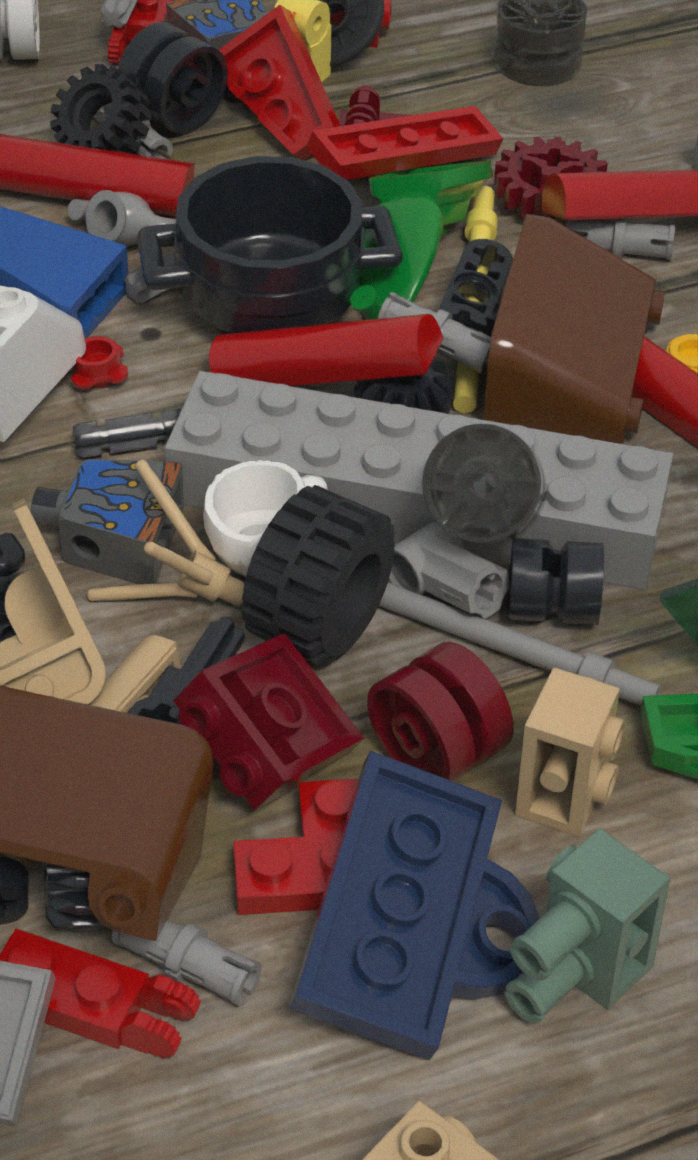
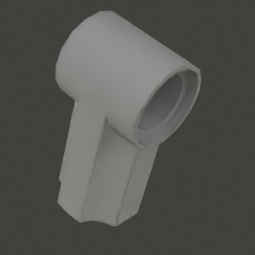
M437 520L433 521L395 544L393 564L389 577L391 584L421 595L429 592L483 619L490 617L500 610L503 597L510 589L507 569L465 550L459 536L446 523Z

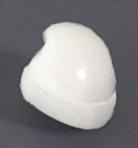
M268 460L242 462L224 469L221 474H217L212 484L208 486L205 495L203 519L205 531L219 559L235 573L246 577L256 546L276 513L293 494L296 495L306 486L313 487L317 485L327 489L324 479L317 475L300 477L298 472L290 466Z

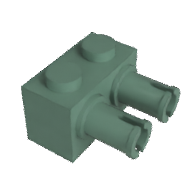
M601 828L595 831L578 848L570 845L563 849L555 858L547 873V881L550 883L547 907L542 917L511 942L510 953L518 967L523 971L516 980L511 981L505 987L507 989L505 997L512 1009L527 1022L533 1024L540 1023L545 1018L547 1012L574 987H577L608 1011L654 966L671 878Z

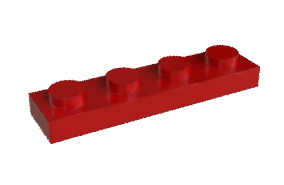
M476 106L313 130L306 148L320 165L327 167L342 178L350 180L496 155L503 137Z

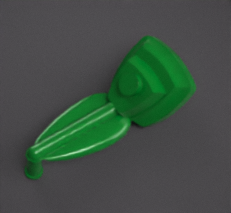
M491 161L415 168L380 174L369 178L370 195L382 201L377 206H385L391 213L403 252V261L396 268L363 271L360 274V287L352 293L350 303L366 320L378 318L385 299L389 298L391 292L414 302L431 269L438 251L441 235L447 234L446 224L465 220L471 197L477 196L483 182L493 177ZM364 229V248L377 247L373 230Z

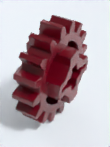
M539 136L534 137V144L530 146L517 141L515 142L514 151L504 149L501 152V161H496L495 195L497 198H505L504 207L507 210L520 207L521 217L524 219L526 214H537L538 216L556 219V217L542 212V194L547 177L552 173L607 172L608 163L607 161L597 160L598 151L595 149L585 152L581 151L582 142L575 141L569 146L566 145V141H562V138L557 136L554 139H548L547 143ZM559 218L563 223L567 222V220Z

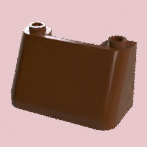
M526 214L492 333L483 420L509 425H521L527 428L573 436H584L590 439L624 444L626 432L638 434L643 399L632 397L644 334H647L649 324L660 325L665 291L655 290L656 279L554 219Z
M0 685V853L90 873L88 900L95 917L107 928L119 933L156 941L201 858L213 770V755L207 740L196 730L184 725Z

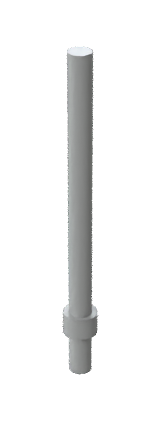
M389 582L379 606L545 670L552 671L553 667L618 687L620 688L619 698L639 706L642 704L643 696L661 695V685L616 669V661L593 652H589L586 657Z

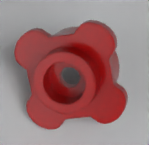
M93 336L85 338L86 351L81 358L78 357L75 360L76 364L72 367L75 370V374L71 377L73 386L78 389L104 388L112 383L123 382L129 375L127 366L121 364V359L124 356L123 348L108 337Z

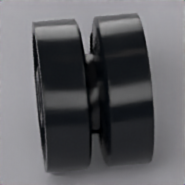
M157 22L141 30L127 46L118 68L122 74L143 90L142 93L148 97L150 104L146 108L152 112L151 119L176 134L193 132L212 117L224 96L228 79L227 63L223 54L218 49L167 22Z

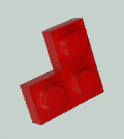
M358 779L298 782L302 837L233 841L238 915L313 911L319 909Z

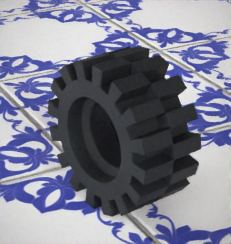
M95 64V71L88 66L80 69L82 76L80 80L74 75L70 76L66 80L71 86L70 89L66 92L60 88L56 94L62 100L61 105L52 104L50 113L57 117V119L50 121L51 129L56 132L54 135L56 140L64 144L126 153L125 150L130 147L136 152L141 146L135 140L138 134L146 137L149 128L142 121L151 120L152 113L146 108L150 102L148 97L142 93L143 90L117 68L110 66L108 69L104 64ZM112 102L111 110L105 121L97 128L90 130L92 119L97 111L104 105Z

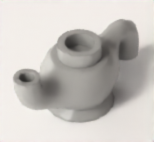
M101 190L90 201L73 199L68 205L69 217L74 221L86 222L89 234L127 246L138 244L137 235L143 227L176 224V219L155 215L146 201L140 196L128 192Z

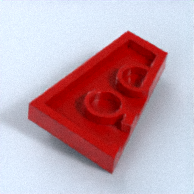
M278 5L219 49L227 63L228 89L258 116V120L292 155L301 160H306L312 155L306 146L313 130L341 126L292 13L282 5Z

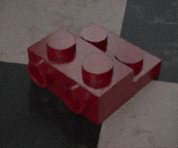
M285 633L201 670L173 700L180 710V725L196 730L207 740L213 756L221 765L220 777L225 788L235 796H244L254 811L296 789L298 782H303L310 774L349 754L365 739Z

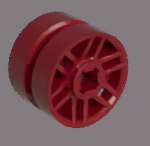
M447 641L436 645L412 660L408 666L399 668L373 684L368 692L367 709L373 731L389 758L453 782L469 773L473 767L481 765L504 750L513 739V716L501 685L479 657L466 647L455 642Z

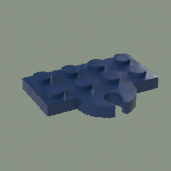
M370 751L359 775L288 1008L430 1060L439 1048L452 996L476 1000L499 995L505 991L506 985L516 980L523 971L518 967L510 952L500 950L491 943L486 933V926H502L509 930L516 938L529 929L540 917L531 894L510 871L487 859L502 800Z

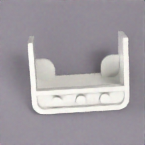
M0 286L1 442L6 441L76 364L75 360L78 357L81 358L86 351L82 325L77 319L29 292Z

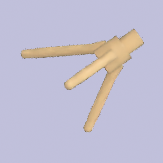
M139 460L135 465L137 471L192 554L188 560L154 542H147L144 546L146 554L182 573L178 582L90 589L87 592L88 600L116 601L170 596L196 598L200 595L212 602L220 598L236 607H240L243 603L242 595L245 582L229 575L230 568L215 561L216 557L201 542L145 460Z

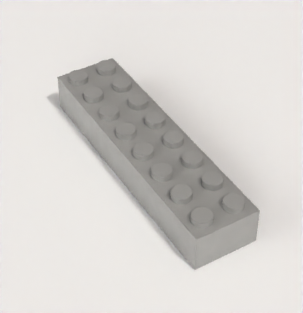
M199 371L164 448L165 461L182 463L184 505L204 509V500L208 486L212 484L215 476L221 474L224 469L248 461L268 460L280 462L295 469L300 477L305 475L320 476L326 482L329 491L387 515L391 519V524L394 525L395 544L436 520L446 523L456 532L465 550L488 561L510 565L513 538L549 540L554 550H561L567 541L603 543V582L643 590L648 588L666 504L674 454L641 446L618 444L590 439L584 436L527 428L521 425H509L469 418L463 415L446 414L407 407L401 404L377 402L349 397L343 394H332Z

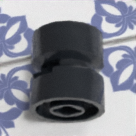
M513 538L509 571L508 619L544 622L550 613H557L562 623L598 625L604 578L603 543L567 541L561 550H554L549 540Z

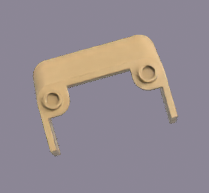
M22 499L12 504L13 509L40 565L18 575L10 583L6 591L5 610L16 635L0 642V685L89 704L100 694L104 686L106 677L104 662L25 499Z

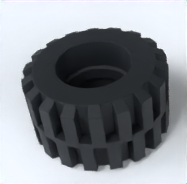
M317 485L313 487L306 486L296 495L293 494L268 524L251 558L243 589L241 610L242 619L245 620L247 631L265 641L285 633L303 658L317 665L327 666L334 660L341 658L369 625L386 590L391 574L395 548L394 525L391 524V519L387 515Z

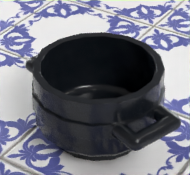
M254 156L221 163L196 176L179 195L176 224L146 226L141 228L137 235L143 276L147 287L153 290L180 288L190 309L223 334L330 324L341 317L350 307L351 295L355 289L360 287V274L363 271L392 269L398 267L403 261V252L390 211L385 206L362 207V201L349 181L323 165L294 157ZM364 229L373 230L377 247L364 248ZM174 246L175 265L165 266L161 247Z

